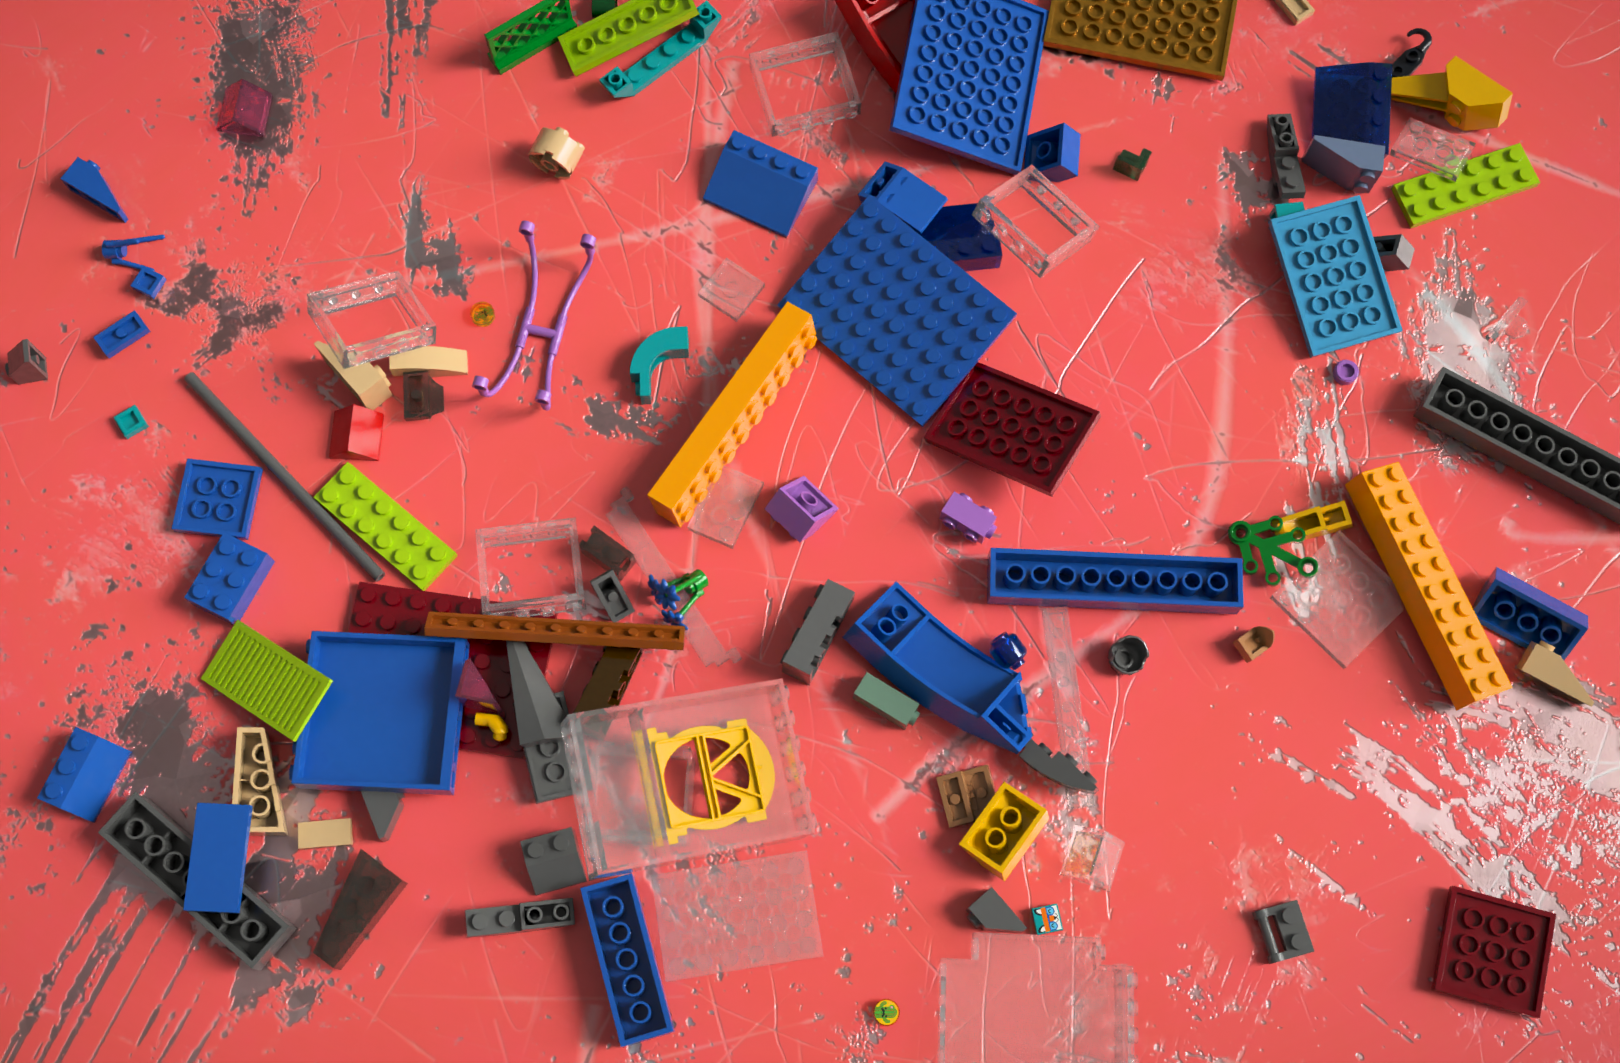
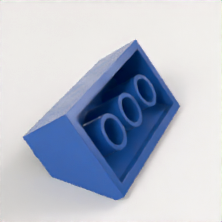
M1498 567L1494 569L1483 585L1472 607L1481 625L1526 649L1531 641L1539 644L1542 640L1554 646L1553 652L1560 655L1563 660L1567 658L1588 630V615Z

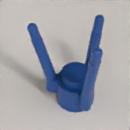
M165 235L125 240H104L102 243V254L105 259H111L113 265H124L141 270L144 265L122 260V257L127 255V246L161 240L165 238Z

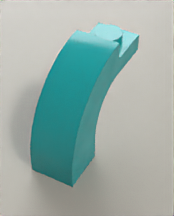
M687 326L670 327L660 330L646 338L637 348L631 361L630 377L631 381L635 382L636 396H640L642 405L651 404V377L655 368L668 359L689 358Z

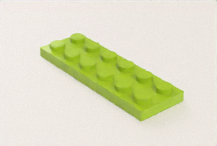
M630 0L559 36L558 39L574 75L578 76L699 15V12L693 0Z
M1518 143L1394 184L1391 190L1411 229L1537 187L1540 181L1523 147Z
M349 462L314 496L318 503L422 591H425L458 556L455 551Z

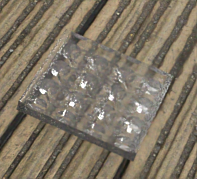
M1338 530L1312 556L1318 563V573L1312 578H1304L1297 571L1270 599L1344 669L1405 609V606L1392 579ZM1305 565L1303 570L1306 573H1310L1313 567Z

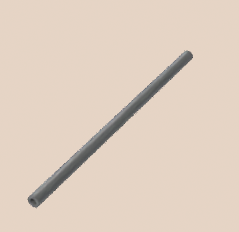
M194 372L187 374L184 381L376 582L380 581L385 576V572Z

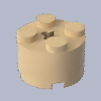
M543 127L528 155H530L529 160L543 172L548 173L551 170L556 172L554 177L569 179L585 147L568 137L569 133L561 127H556L555 130Z

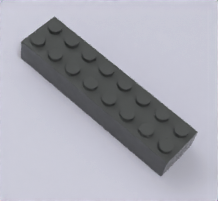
M134 792L98 833L184 908L193 837L146 796ZM243 882L240 913L187 911L248 966L260 971L297 929L245 882Z

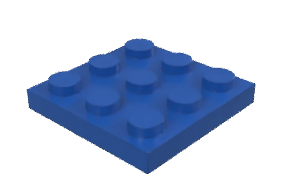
M187 458L172 530L174 532L221 537L223 532L237 539L248 540L263 469L257 466Z

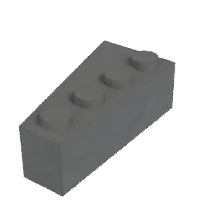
M829 579L825 585L820 584L814 596L817 600L813 607L809 606L803 617L805 621L802 627L797 628L792 638V645L789 650L785 651L780 661L783 673L810 686L854 600V591Z

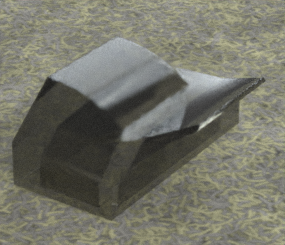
M428 371L403 372L404 419L406 421L430 419L433 415L444 411V388L431 378Z

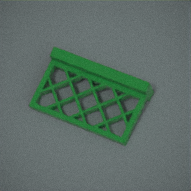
M543 0L484 34L489 53H487L488 58L500 75L558 42L559 36L577 27L576 22L572 18L569 0ZM510 35H513L509 41H506Z

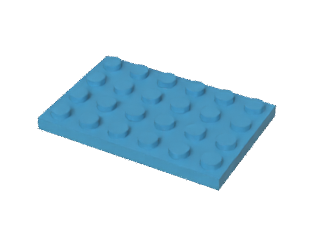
M1360 195L1268 221L1310 358L1403 331Z

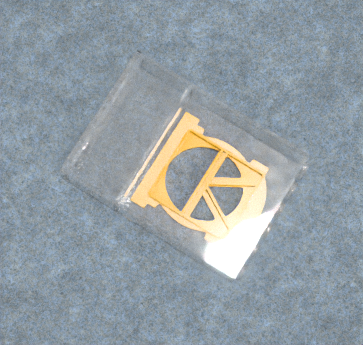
M783 678L568 714L560 726L589 881L800 840L815 833L817 821L815 814L811 813L809 805L811 793L809 788L805 786V765L799 758L800 741L798 736L794 734L795 718L792 710H789L787 701L789 700V690L787 685H784ZM705 738L717 739L728 743L730 747L710 764ZM694 740L709 818L694 817L681 811L672 803L666 791L664 770L668 759L677 748ZM738 753L742 755L748 768L749 783L747 789L713 777L715 773ZM716 790L741 799V802L730 812L721 815Z

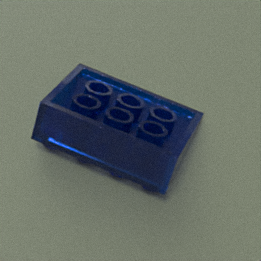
M1365 62L1316 67L1312 138L1314 135L1385 146V159L1389 155L1392 64Z
M990 202L944 206L922 234L918 233L964 271L1000 267L1003 255L999 232Z

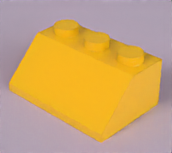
M1003 782L961 840L959 846L985 869L1005 882L1049 820L1048 812L1045 808L1006 782Z

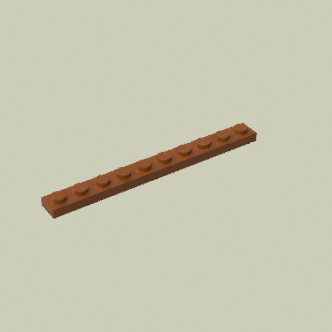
M429 612L424 627L425 636L643 649L683 650L685 626Z

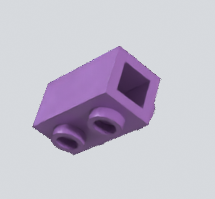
M954 491L942 509L939 519L943 520L942 523L946 527L953 530L956 528L963 532L964 537L971 542L977 541L982 544L985 538L990 539L997 529V526L994 525L997 518L994 512L986 506L980 507L976 505L968 495L964 493L958 494Z

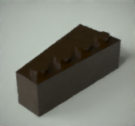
M603 647L604 654L601 660L597 661L592 672L593 676L584 688L582 697L569 720L574 730L603 742L644 652L643 648Z

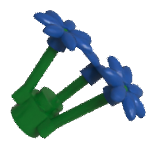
M696 569L692 573H686L682 577L668 583L665 579L658 583V580H654L652 574H650L647 583L652 589L651 595L655 596V601L658 605L662 604L663 609H667L668 606L673 610L677 609L674 601L681 600L676 593L682 589L688 594H694L679 612L674 614L671 610L668 613L664 610L661 611L664 616L663 621L671 623L673 626H685V630H688L689 628L681 623L684 619L683 615L699 597L704 595L703 589L708 586L706 575L701 570Z

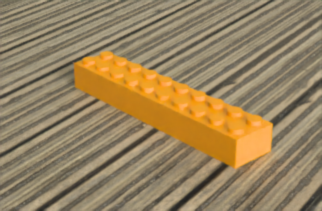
M787 301L647 494L658 515L680 528L684 522H688L691 519L694 508L699 502L704 501L709 487L712 483H716L719 480L724 466L734 459L737 448L740 444L746 442L749 437V431L761 421L767 406H771L774 403L777 392L781 387L786 386L794 368H798L801 365L804 354L808 349L814 347L817 337L810 313Z
M1396 462L1362 472L1346 483L1345 486L1456 711L1513 688L1400 463Z

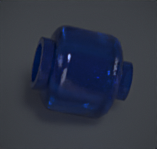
M1003 632L990 642L992 646L989 653L1001 667L1005 669L1011 667L1012 670H1016L1025 663L1023 658L1027 653V648L1016 634Z

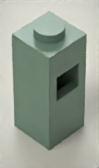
M866 672L853 694L854 700L904 730L908 724L913 726L920 715L917 711L919 703Z

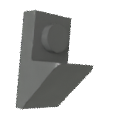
M613 569L590 581L595 594L612 622H617L635 612Z

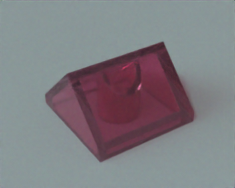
M244 79L228 86L225 90L216 130L263 137L273 97L272 93Z
M470 658L465 660L455 695L464 707L496 714L502 713V708L478 668Z

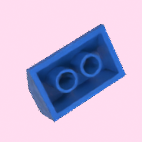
M75 727L37 799L95 823L132 752Z

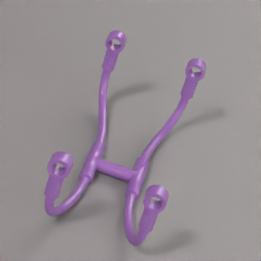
M524 220L521 221L519 233L524 235L529 245L532 265V287L529 306L526 307L516 340V349L507 370L490 391L487 387L489 380L482 376L474 377L472 387L477 389L481 396L492 397L503 387L511 375L521 351L525 347L528 334L550 338L551 343L548 349L549 356L545 374V390H537L535 401L541 404L542 409L549 411L551 408V375L554 357L558 353L568 318L566 315L591 267L595 254L594 245L596 237L590 234L582 235L580 246L585 248L588 257L565 301L561 314L558 315L555 329L531 325L537 296L538 265L533 234L535 225L530 221Z

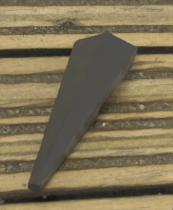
M506 640L520 745L528 748L548 742L556 743L576 738L575 730L566 718L564 710L561 709L557 702L555 694L537 662L534 661L524 641Z

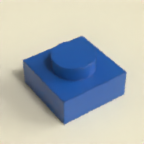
M143 266L130 286L133 290L155 299L166 282V278Z

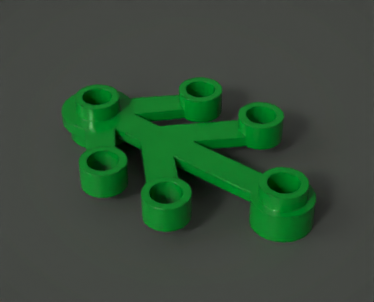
M1272 516L1267 521L1252 525L1245 521L1234 522L1229 527L1228 536L1232 543L1240 547L1245 573L1253 575L1259 568L1257 561L1252 558L1249 544L1259 548L1266 571L1265 580L1269 586L1274 587L1281 582V576L1275 569L1272 556L1297 568L1299 574L1304 578H1312L1318 573V563L1314 558L1304 557L1301 559L1278 547L1290 542L1302 543L1306 538L1305 531L1302 528L1296 527L1291 532L1262 539L1255 534L1267 530L1279 532L1283 528V521L1279 516ZM1274 520H1278L1280 522V526L1277 528H1273L1271 526V522ZM1244 530L1246 534L1244 537L1239 538L1236 536L1237 531ZM1301 532L1303 536L1301 539H1295L1293 534ZM1254 563L1256 567L1250 571L1246 569V565ZM1311 565L1313 570L1310 573H1306L1303 567ZM1275 574L1278 576V580L1270 582L1268 577Z

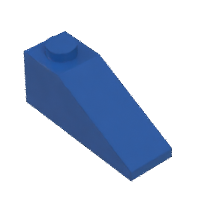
M77 157L60 179L69 190L126 223L128 218L107 181L99 172L101 168L91 160L86 162Z

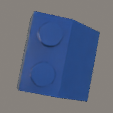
M1061 123L1027 135L1023 177L1025 179L1061 182L1077 177L1081 134L1067 124Z

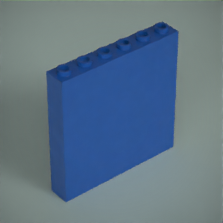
M312 631L311 639H308L306 643V653L309 654L307 664L332 679L333 682L297 741H293L292 752L295 755L294 765H291L289 769V780L292 781L291 783L300 789L454 795L470 648L467 639Z

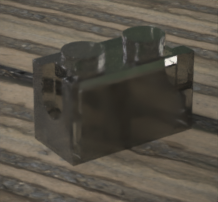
M594 525L588 541L582 540L579 543L580 550L604 570L613 569L618 580L622 581L636 563L634 554ZM625 560L626 563L624 564V566H623L622 568H620L619 566H620V565L622 564V562Z

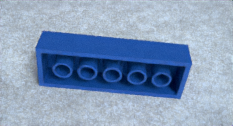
M630 873L580 888L620 1046L624 1048L674 1033V1025L633 874Z

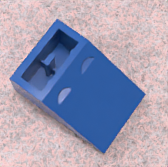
M886 161L858 194L861 203L870 194L920 234H922L948 201L946 196L905 168Z

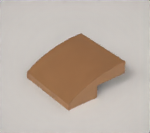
M989 765L936 777L949 828L974 823L996 793Z

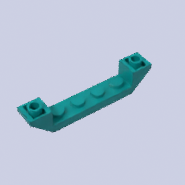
M706 0L697 7L699 15L691 18L690 24L625 72H622L618 66L599 79L600 83L614 98L635 96L704 45L722 19V16Z

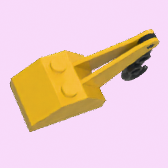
M1415 28L1407 33L1408 37L1420 34L1423 36L1424 41L1420 45L1406 50L1387 69L1386 78L1379 79L1375 83L1374 93L1378 98L1444 111V117L1451 126L1458 127L1463 131L1498 128L1507 119L1513 93L1457 56H1454L1446 64L1445 72L1411 76L1422 64L1426 51L1432 44V36L1427 30L1422 28Z

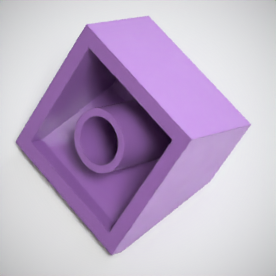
M805 476L779 488L765 508L776 522H779L788 531L790 536L799 542L812 536L839 509Z

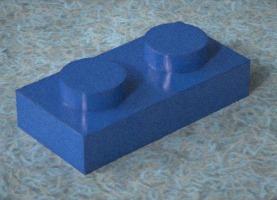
M134 310L93 338L110 359L151 331Z

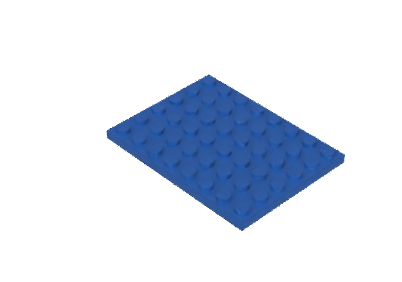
M915 0L889 131L1018 175L1022 169L1049 10L1023 0Z
M870 194L777 305L782 309L788 301L810 313L817 339L922 427L1017 316L1015 311Z

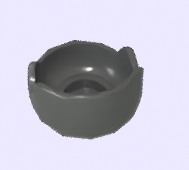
M1131 635L1117 639L1111 645L1108 653L1111 668L1119 674L1129 676L1142 670L1146 659L1149 657L1146 643L1141 638Z

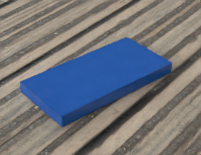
M197 803L183 911L240 913L253 806Z

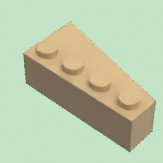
M237 727L232 804L253 806L249 836H288L269 734L264 727Z

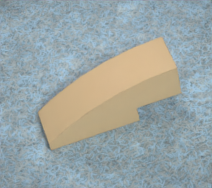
M389 346V369L393 376L418 375L419 378L468 375L467 350L435 346Z

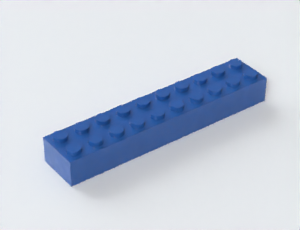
M990 548L987 567V604L1237 615L1244 607L1242 558Z

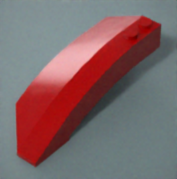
M835 0L862 49L892 90L897 93L915 0Z

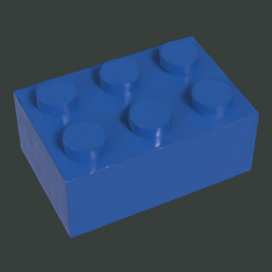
M223 532L184 598L192 605L234 625L237 620H241L275 561L266 552Z

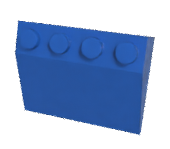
M733 130L723 148L703 200L787 238L818 181V167Z

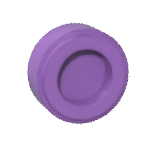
M1350 360L1338 362L1333 369V377L1341 385L1352 384L1359 375L1358 366Z

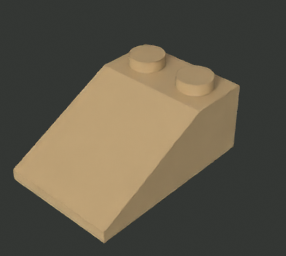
M320 341L314 343L327 365L365 408L374 410L393 395L389 389L391 383L378 365L373 367L364 358Z

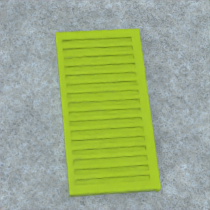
M240 620L236 621L201 677L203 681L295 742L333 682L332 679Z

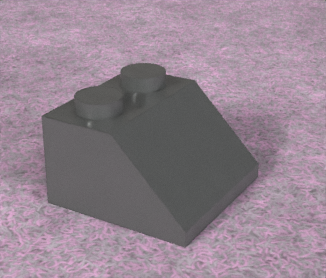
M572 827L520 841L525 864L536 896L587 882L576 833Z

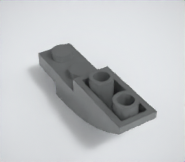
M1291 114L1267 115L1268 150L1274 187H1278L1280 199L1304 198L1306 190L1297 157L1299 146Z
M1030 739L1024 746L1025 749L1019 754L1020 758L1032 769L1059 785L1091 794H1096L1099 791L1095 786L1098 781L1088 771L1082 773L1076 767L1079 763L1069 753L1063 755L1058 751L1051 758L1050 755L1053 752L1041 742L1038 745Z
M573 898L465 910L467 938L490 935L499 936L575 925Z

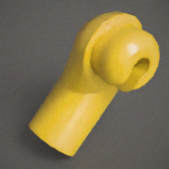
M476 713L475 725L489 727L494 733L493 738L496 741H504L507 738L508 726L499 715Z

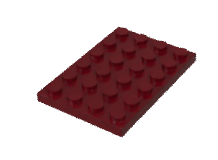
M977 362L952 392L924 436V439L931 445L1053 497L1099 421L1101 414L1100 411Z

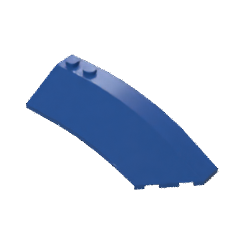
M897 581L843 636L856 651L900 690L931 712L963 731L1015 754H1018L1033 737L1031 727H1028L1026 719L1028 709L1025 694H1022L1020 686L1022 681L1021 671L1017 673L967 643L935 618Z

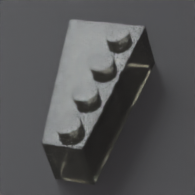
M361 849L313 953L332 968L341 970L408 883L368 852Z

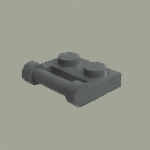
M1297 900L1252 912L1254 920L1258 921L1269 954L1267 956L1269 964L1314 952ZM1268 916H1273L1284 952L1279 953L1267 918Z

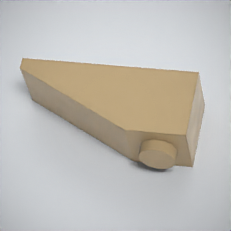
M1542 640L1539 644L1531 641L1516 667L1592 707L1594 701L1561 656L1553 652L1555 647Z

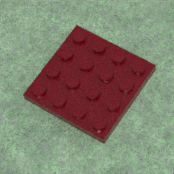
M1450 886L1431 990L1539 1019L1556 914L1464 888Z

